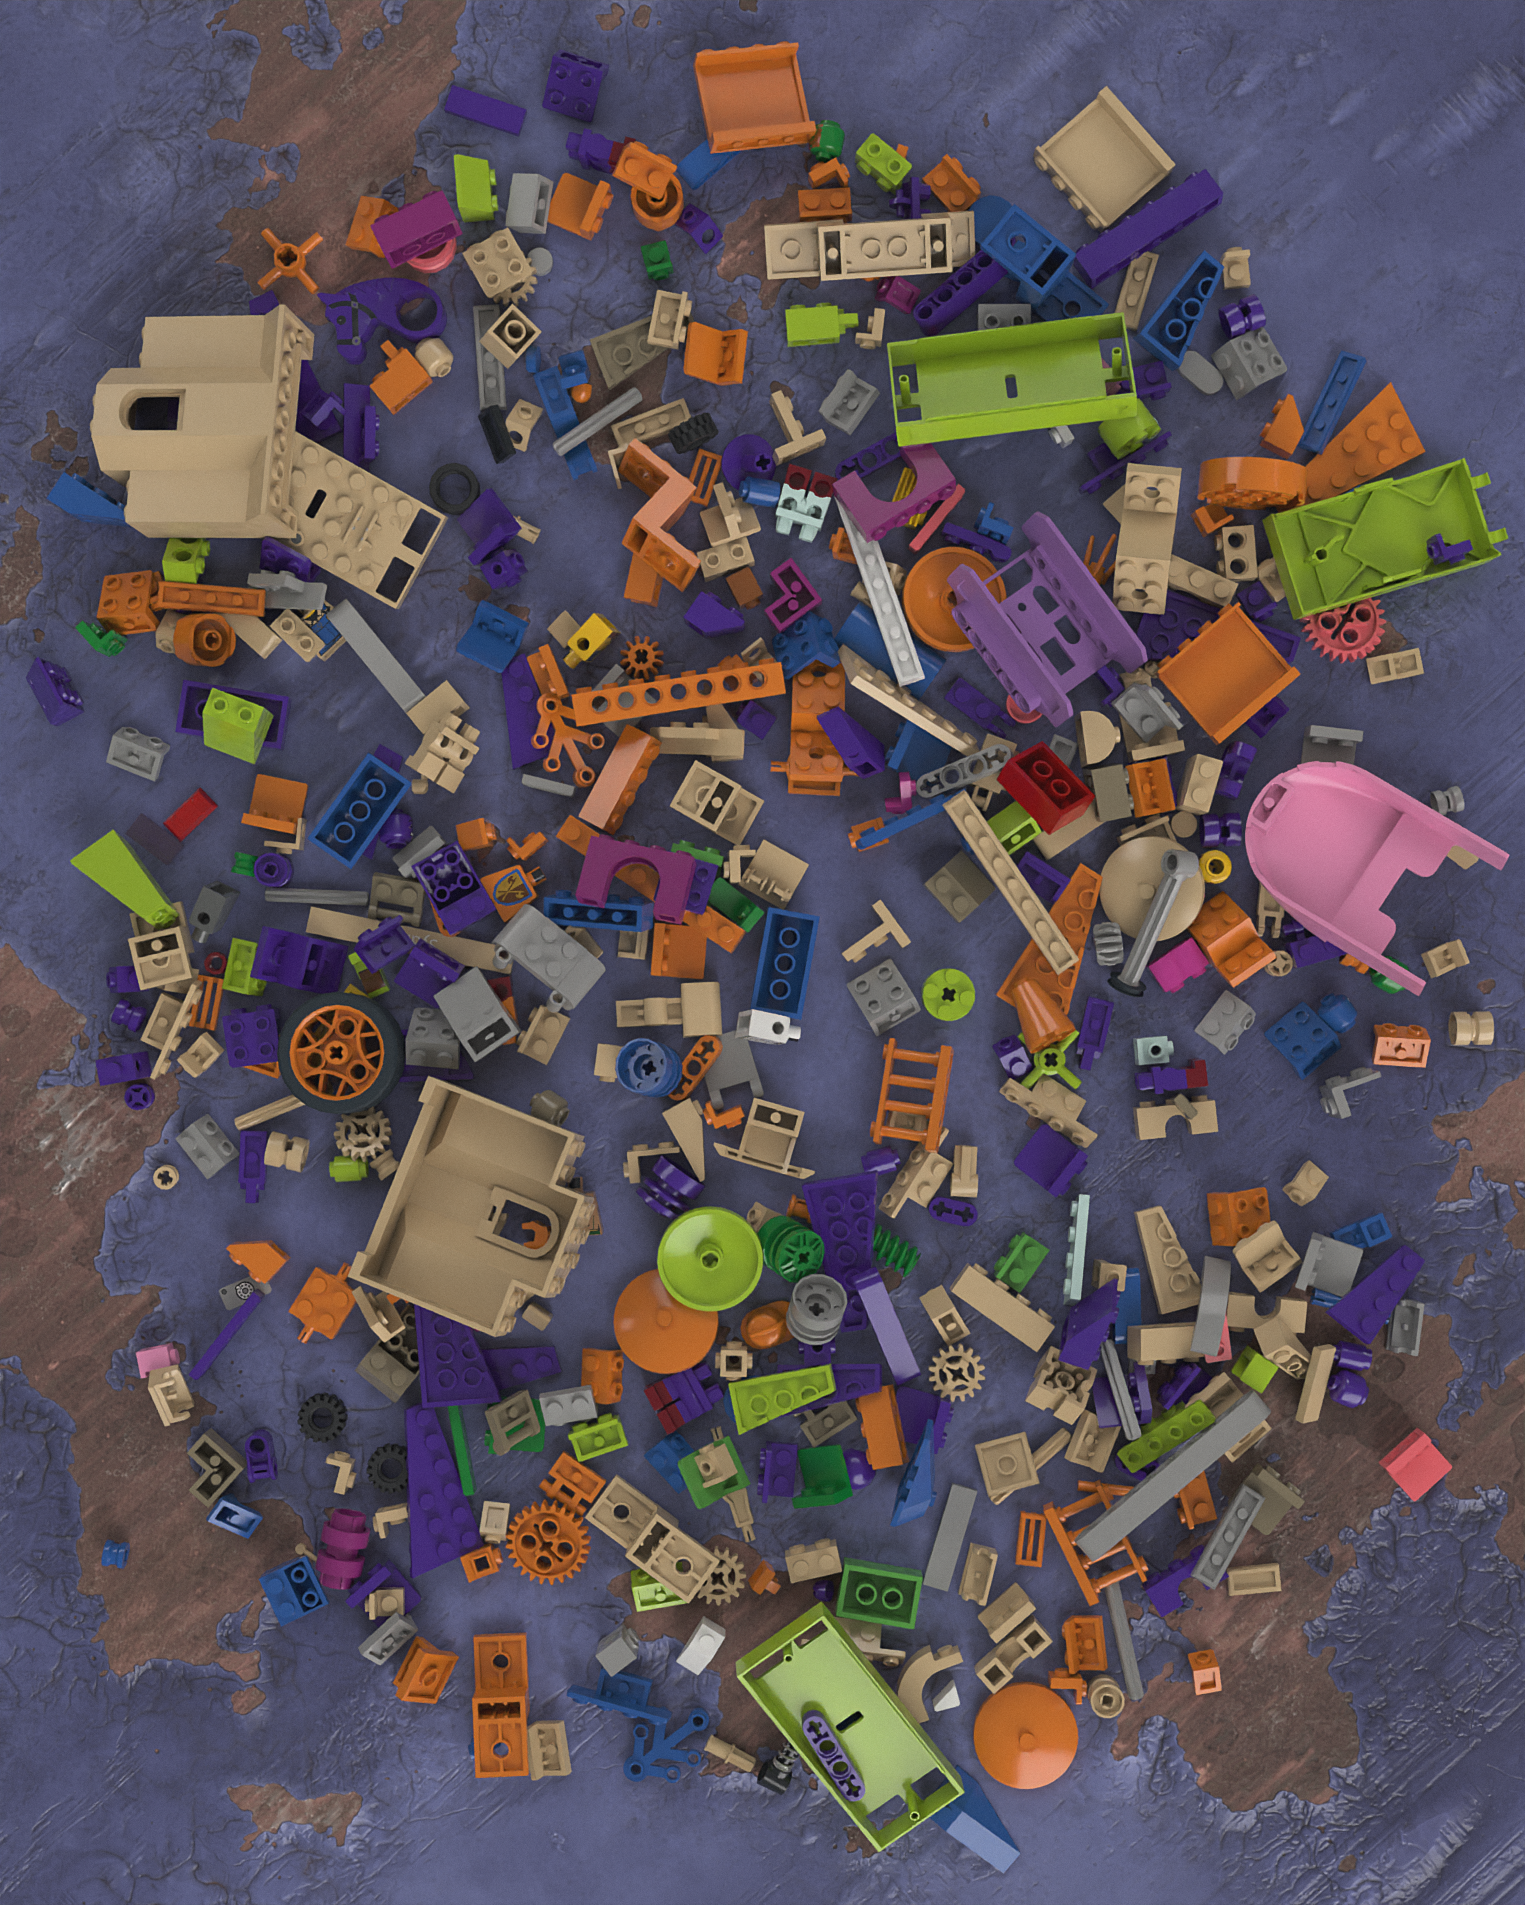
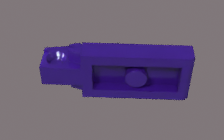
M1087 996L1079 1031L1080 1034L1076 1043V1054L1081 1055L1078 1068L1090 1071L1093 1058L1099 1059L1100 1054L1103 1053L1114 1002Z
M241 1130L238 1183H240V1189H246L245 1203H259V1191L265 1190L267 1165L264 1163L269 1131Z

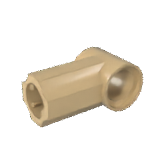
M955 1145L954 1167L950 1178V1196L976 1198L978 1193V1174H976L977 1146Z

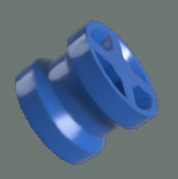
M108 1539L102 1553V1566L108 1567L112 1564L116 1565L117 1568L124 1569L128 1561L130 1543L122 1542L117 1544L114 1540Z

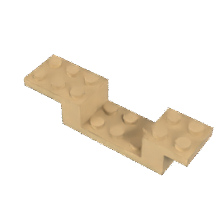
M974 211L921 214L919 219L844 224L843 220L840 219L764 225L768 280L820 276L821 281L946 273L953 272L952 267H962L975 255Z

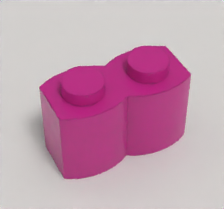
M1188 937L1154 959L1146 967L1163 992L1170 990L1171 993H1174L1185 985L1183 981L1188 977L1192 976L1195 979L1206 972L1205 966L1209 962L1193 938Z

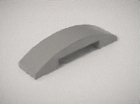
M1209 1256L1204 1257L1201 1275L1202 1285L1190 1351L1215 1357L1218 1354L1228 1302L1231 1261Z

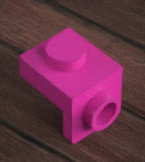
M898 772L900 797L884 799L886 812L903 814L912 808V796H916L915 780H910L909 772Z

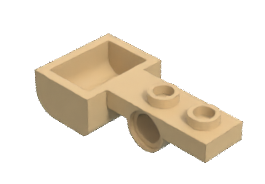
M682 983L680 985L681 998H647L643 1000L616 1001L617 1028L682 1025L683 1038L703 1037L705 1035L722 1036L720 983Z

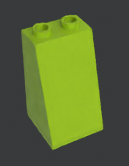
M212 687L202 713L204 745L255 764L274 715L262 706Z
M115 830L110 831L70 860L72 865L157 930L170 927L175 923V919L180 916L131 845Z

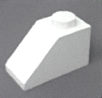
M703 1616L676 1659V1662L699 1675L712 1660L725 1639L726 1629Z

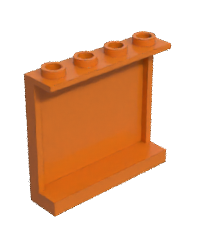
M782 41L776 45L767 46L755 44L747 48L733 46L718 51L705 49L696 53L693 69L710 154L809 143L811 137L816 133L815 121H810L796 56L799 47L798 42L789 43L788 41Z
M1239 602L1233 607L1228 603L1217 613L1220 616L1213 624L1207 621L1197 630L1200 635L1193 641L1190 638L1186 639L1177 647L1180 652L1174 658L1168 655L1157 664L1160 670L1155 673L1216 745L1225 740L1301 675L1294 666L1291 668L1239 608L1241 605Z

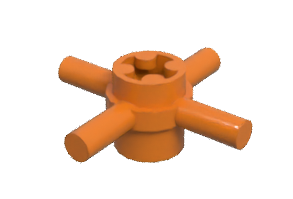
M269 228L263 230L261 233L262 237L275 251V267L257 282L259 286L265 290L283 275L289 278L297 277L311 294H315L319 290V286L305 271V255L323 241L322 237L316 232L297 247L289 243L282 244ZM288 255L291 259L297 258L290 266H287V261L285 260V257Z

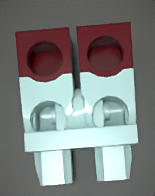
M789 464L776 511V532L789 536L792 524H798L802 526L799 539L812 543L817 531H821L833 495L832 484L838 478L815 472L808 496L805 497L812 470Z

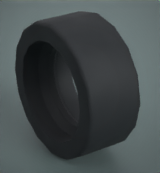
M459 463L445 464L438 468L431 477L429 484L430 496L435 505L444 513L462 515L480 496V484L473 471L465 465ZM450 474L462 475L470 484L469 496L460 504L447 503L440 495L441 482Z

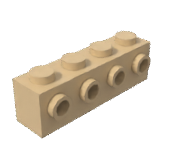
M967 1263L950 1286L951 1292L1031 1349L1038 1352L1055 1328L1054 1324L1050 1322L1053 1317L1042 1309H1039L1037 1312L1029 1307L1031 1302L1018 1293L1015 1297L1009 1293L1008 1289L1010 1287L997 1278L994 1282L986 1276L988 1271L979 1264L975 1263L974 1266H971Z

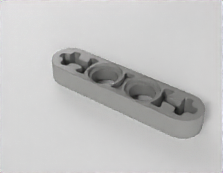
M1003 744L991 746L921 776L916 783V791L920 796L929 800L941 794L945 795L1002 771L1006 762L1014 757V754L1010 748ZM1000 750L1003 753H1007L1003 763L998 760L992 761L990 763L993 767L990 768L985 756L988 755V758L992 760L998 757V751ZM975 760L983 762L984 767L979 774H973L970 771V765ZM951 770H957L959 773V780L955 784H949L946 780V776ZM940 775V781L945 786L943 789L938 784L931 788V793L923 790L926 787L927 781L932 784L939 782L937 776Z

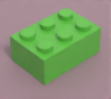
M844 1557L835 1606L836 1616L914 1629L923 1580L921 1570Z

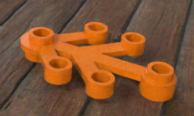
M545 693L541 695L536 703L537 712L541 717L536 733L531 738L532 746L536 749L547 746L549 738L546 733L550 721L555 729L548 757L543 761L544 769L547 772H555L560 768L559 755L563 745L575 768L572 776L575 785L580 788L591 786L595 781V772L592 768L585 765L573 740L588 745L592 750H597L604 746V737L599 733L591 735L566 726L561 716L575 720L574 709L562 705L561 699L555 694ZM548 701L553 703V710L547 708L546 704ZM537 736H541L543 738L542 745H539L536 742ZM593 737H596V738L599 739V745H598V746H595V745L593 744V742H592ZM550 759L555 762L554 769L548 765ZM583 772H587L589 774L588 781H585L583 779Z

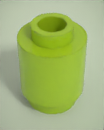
M351 1155L346 1157L335 1156L334 1161L329 1164L330 1177H335L336 1182L361 1181L362 1178L369 1176L368 1158L366 1162H363L360 1156H358L356 1161H352Z

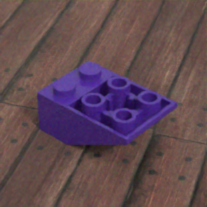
M37 657L26 676V680L49 723L58 727L84 713L85 711L81 706L84 704L83 698L77 690L73 691L69 683L72 681V678L67 669Z
M458 841L411 866L451 936L497 911Z
M1112 1279L1070 1308L1062 1326L1059 1361L1089 1370L1092 1361L1098 1360L1101 1352L1100 1344L1107 1341L1110 1332V1322L1115 1323L1119 1313V1308L1116 1307L1121 1294L1117 1290L1118 1279Z

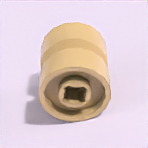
M1490 1011L1473 1012L1470 1016L1467 1012H1451L1448 1024L1451 1044L1469 1045L1472 1041L1474 1045H1491L1494 1038L1492 1013Z
M273 1131L267 1143L264 1163L274 1167L285 1165L287 1170L302 1172L309 1152V1139L296 1136L289 1139L287 1134Z
M1100 1674L1094 1676L1088 1682L1086 1695L1093 1711L1103 1718L1117 1716L1122 1711L1125 1700L1117 1681L1109 1675Z

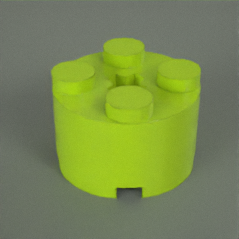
M1137 398V416L1104 420L1098 427L1099 430H1097L1114 456L1120 460L1128 453L1133 454L1144 446L1142 441L1157 435L1161 428L1140 398Z
M951 968L939 969L925 979L921 989V1001L926 1011L933 1017L944 1021H954L964 1017L971 1010L975 1001V989L972 981L963 972ZM944 988L947 990L953 989L952 1001L942 999L941 996L944 995Z

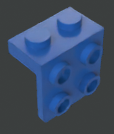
M482 600L478 605L472 625L458 642L456 651L491 670L501 673L521 647L529 623Z
M808 611L784 632L778 633L773 637V649L777 662L782 664L784 679H790L816 659L832 668L841 663L838 655L839 648L834 641L832 633L833 627L826 618H821Z
M907 719L906 723L901 721L895 734L896 737H899L896 747L890 745L885 760L889 762L886 768L896 773L909 772L910 779L918 781L921 776L944 767L952 747ZM927 781L926 785L929 787H933L936 785V783L932 784L929 781Z

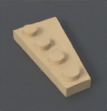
M1155 1206L1134 1212L1158 1313L1166 1314L1198 1305L1201 1291L1200 1280L1196 1272L1193 1271L1184 1249L1181 1248L1176 1238L1177 1235L1163 1208Z

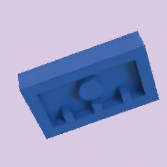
M989 502L987 508L981 507L973 528L978 529V534L1003 543L1006 546L1014 527L1009 526V522L1002 518H989L994 503Z

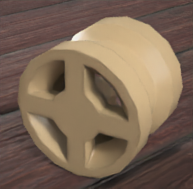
M1273 951L1276 960L1264 966V970L1272 976L1287 975L1293 967L1291 956L1285 951Z
M389 1149L369 1163V1165L378 1171V1177L382 1181L398 1170L400 1161L394 1159L393 1151Z

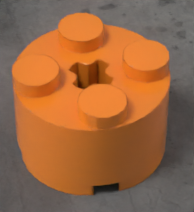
M671 174L661 202H653L654 197L632 186L631 204L633 213L643 226L655 231H662L674 225L682 215L684 208L683 191L679 180L673 174Z
M194 613L187 615L184 618H180L176 623L173 636L175 655L192 666H220L225 663L224 661L228 657H231L235 650V632L225 621L226 619L218 614Z

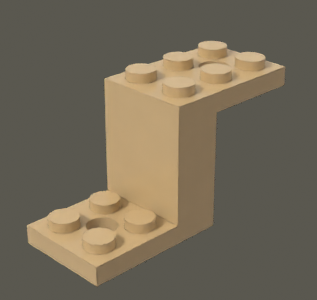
M1128 463L1112 601L1117 610L1162 615L1165 613L1182 468ZM1147 487H1155L1158 490H1149ZM1135 589H1143V590H1145V591H1144V592H1139V591H1136Z

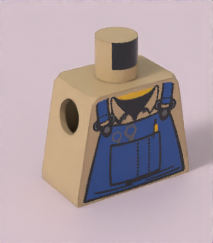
M325 600L322 610L297 609L304 616L301 620L325 643V646L317 654L324 662L346 642L345 638L326 616L335 607Z

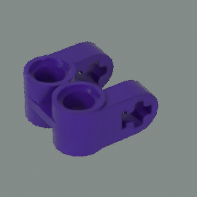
M1234 741L1227 745L1221 757L1223 764L1214 793L1233 801L1238 798L1244 776L1257 752L1255 747L1240 741Z

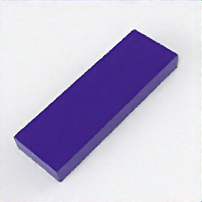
M454 85L451 87L444 108L445 113L518 137L527 115V110Z

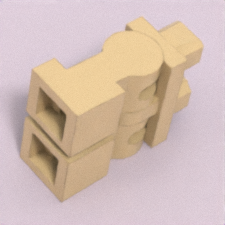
M447 711L440 722L435 720L431 722L429 726L431 728L426 731L422 744L414 756L410 755L404 764L454 794L465 775L463 774L464 769L470 764L473 755H476L479 747L475 746L474 743L480 731L465 723L458 735L455 732L462 720Z

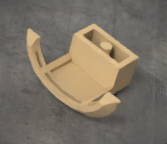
M754 1098L739 1150L714 1142V1147L719 1155L800 1179H805L815 1174V1171L789 1165L805 1112Z

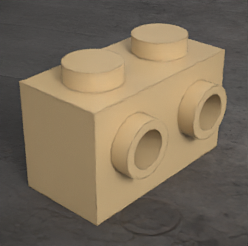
M820 1539L815 1541V1544L807 1546L799 1544L790 1547L789 1550H785V1559L791 1583L842 1572L836 1539Z

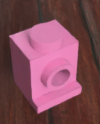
M173 1343L144 1348L136 1352L141 1378L149 1376L151 1370L180 1363L178 1350L174 1349Z

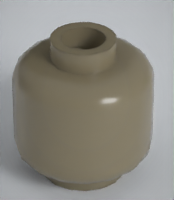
M545 1090L541 1094L536 1093L530 1101V1106L532 1107L531 1115L554 1125L561 1126L569 1116L570 1110L568 1109L567 1100L552 1090Z

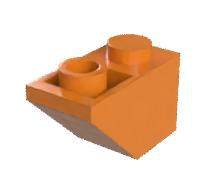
M1290 394L1283 400L1278 399L1271 412L1275 414L1272 422H1266L1259 435L1263 437L1260 446L1285 459H1288L1293 454L1304 433L1294 397Z
M485 818L456 825L458 841L464 852L493 847V840H497L495 825Z
M272 1240L234 1242L226 1248L230 1252L229 1257L236 1264H243L250 1270L248 1274L258 1283L262 1281L264 1284L269 1282L291 1258Z

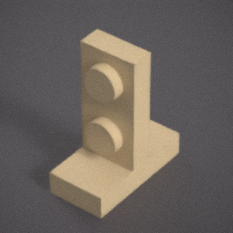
M781 390L771 394L769 403L788 441V444L774 450L772 457L776 466L824 446L826 436L822 429L803 437V426L799 420L795 421L792 415L793 406L789 397H784Z
M881 900L871 907L883 924L841 953L847 962L851 959L854 963L867 955L865 949L874 944L877 948L889 938L886 934L889 932L901 948L911 943Z

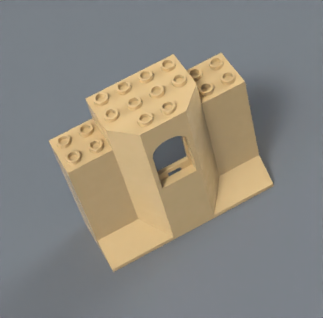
M278 305L266 315L145 317V326L142 328L143 347L139 355L141 367L111 368L96 385V394L93 396L94 414L90 422L91 437L100 470L127 489V505L124 508L125 522L148 538H265L266 536L271 538H296L298 512L288 503L301 361L312 360L314 334L286 305ZM141 397H180L177 430H135L137 399Z
M428 1076L418 1100L423 1102L424 1105L365 1251L357 1252L348 1277L491 1336H505L507 1332L510 1333L514 1328L516 1317L513 1316L517 1307H521L525 1300L526 1292H523L524 1290L543 1298L555 1297L556 1294L561 1293L571 1268L575 1269L580 1258V1254L577 1253L580 1244H585L590 1233V1229H587L595 1208V1204H593L594 1197L565 1185L566 1182H571L575 1174L576 1168L573 1165L576 1157L580 1158L584 1151L586 1143L583 1142L585 1136L466 1090L448 1081ZM507 1200L545 1214L550 1219L551 1234L543 1247L537 1250L530 1249L494 1234ZM495 1206H496V1207H497L496 1212H495V1214H494V1217H493L492 1221H490L491 1216H492V1213H493V1211H494V1209H495Z

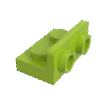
M232 938L222 989L246 995L263 996L266 981L250 977L258 943Z
M677 1562L676 1568L680 1572H683L682 1562ZM643 1569L631 1571V1587L637 1612L687 1603Z

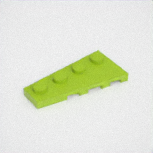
M831 1364L728 1383L739 1435L836 1390Z

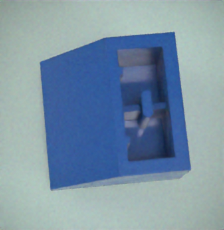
M307 1555L277 1565L265 1571L259 1578L281 1626L330 1603Z

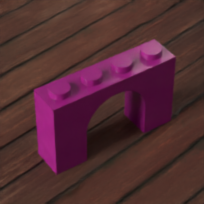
M931 443L900 446L901 457L908 467L912 469L917 479L914 490L902 500L885 502L875 498L855 471L832 484L834 496L866 543L872 540H880L890 529L895 526L901 527L905 525L910 517L917 513L922 514L928 511L933 503L940 499L946 500L953 495L956 490V479Z
M603 834L599 835V837L591 836L575 894L579 903L605 908L610 885L615 874L625 866L644 864L653 868L660 876V886L653 909L655 919L682 925L696 869L695 858L690 853L680 850L676 851V853L668 852L665 848L657 845H651L650 848L644 847L633 840H625V842L615 841L613 837Z

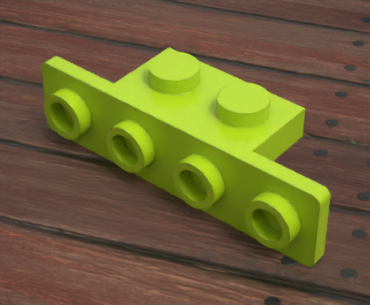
M1199 1399L1185 1408V1403L1181 1401L1177 1405L1173 1404L1168 1410L1164 1408L1161 1415L1155 1419L1152 1417L1151 1423L1141 1424V1437L1118 1450L1117 1455L1130 1472L1135 1473L1215 1422V1416L1204 1402Z

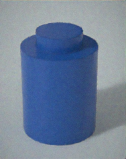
M748 476L745 481L740 483L739 496L742 497L744 503L775 508L780 496V483Z

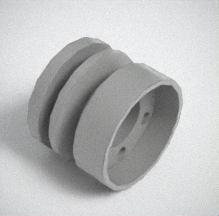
M811 1274L802 1278L795 1285L786 1314V1325L796 1339L809 1345H822L831 1341L837 1335L847 1305V1295L842 1285L832 1277L823 1274Z

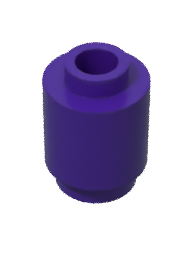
M890 1145L866 1152L867 1155L861 1156L864 1171L878 1170V1176L898 1170L897 1165L901 1164L897 1149L892 1150Z
M1339 1341L1337 1345H1333L1336 1347L1333 1359L1336 1367L1358 1371L1370 1368L1372 1349L1366 1348L1362 1344Z

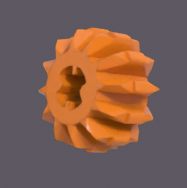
M635 636L636 645L633 646L630 641H627L625 644L630 651L621 650L620 654L628 658L621 660L620 664L621 666L630 665L625 670L627 675L636 670L634 679H639L640 674L643 673L645 680H649L648 671L651 670L654 675H658L659 672L654 665L660 667L664 665L663 661L656 659L662 657L664 652L662 650L655 651L659 646L657 641L649 646V636L645 637L643 644L639 636ZM640 652L643 655L646 652L647 663L643 664L642 661L640 664L636 663L638 661L636 655Z

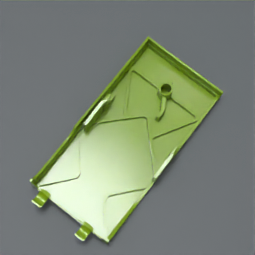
M1465 458L1395 481L1391 477L1353 488V492L1277 514H1270L1263 519V525L1293 620L1483 565L1501 556V552L1496 550L1493 544L1509 539L1506 529L1504 527L1489 532L1476 489L1491 484L1488 472L1472 477ZM1440 533L1445 547L1470 540L1473 550L1465 554L1466 559L1450 565V562L1447 561L1434 565L1433 559L1427 554L1426 541L1435 534Z

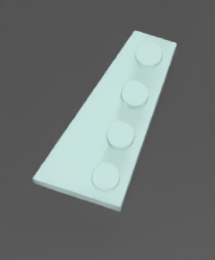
M1079 1194L1076 1197V1201L1071 1202L1070 1216L1074 1218L1073 1227H1069L1068 1242H1071L1070 1252H1067L1065 1267L1068 1269L1067 1278L1064 1280L1063 1294H1065L1063 1305L1074 1306L1081 1300L1090 1195Z

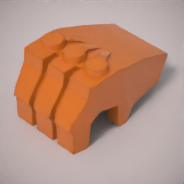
M538 1220L522 1223V1229H533L536 1232L534 1241L524 1243L525 1247L537 1250L547 1243L551 1234V1225H545Z

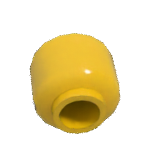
M1219 850L1206 851L1198 858L1204 883L1217 884L1229 877L1232 865L1228 855Z

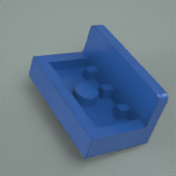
M675 1430L669 1435L666 1434L663 1439L651 1447L643 1456L678 1494L687 1488L678 1467V1460L691 1454L694 1450Z

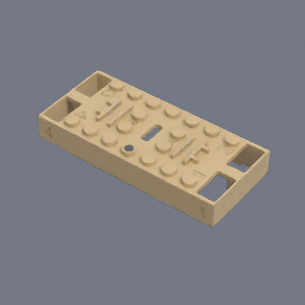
M295 431L288 504L298 512L296 538L273 539L306 556L314 564L389 606L400 609L449 517ZM321 489L327 495L316 516L310 518L306 515V511L317 491ZM421 508L441 519L422 555L402 544ZM394 557L414 567V571L397 602L376 591Z

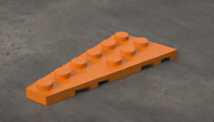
M1080 863L1072 874L1071 881L1048 912L1079 958V961L1058 975L1031 938L995 994L996 996L1016 1008L1012 995V990L1015 989L1014 984L1028 977L1029 981L1035 979L1067 1016L1102 876Z

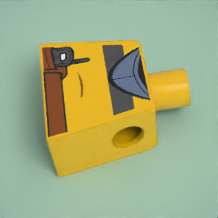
M593 613L568 640L567 644L571 650L562 659L572 669L582 660L591 662L621 632L603 614ZM586 639L589 641V648L587 650L584 648Z

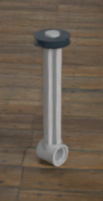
M1169 849L1163 854L1161 868L1164 876L1122 972H1111V978L1107 980L1108 984L1115 990L1132 997L1144 996L1143 991L1147 988L1140 981V978L1182 882L1187 878H1192L1198 871L1199 860L1195 853Z

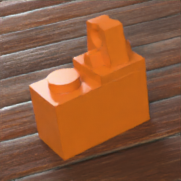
M387 340L380 347L389 357L385 361L389 370L378 373L372 379L373 383L370 385V388L394 415L433 381L406 348L401 347L397 350Z

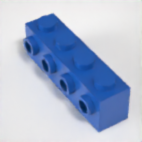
M556 890V894L544 897V916L557 925L643 932L653 928L654 902L645 901V897L630 896L629 900L620 899L618 894H608L605 908L579 903L576 896L571 895L570 890Z

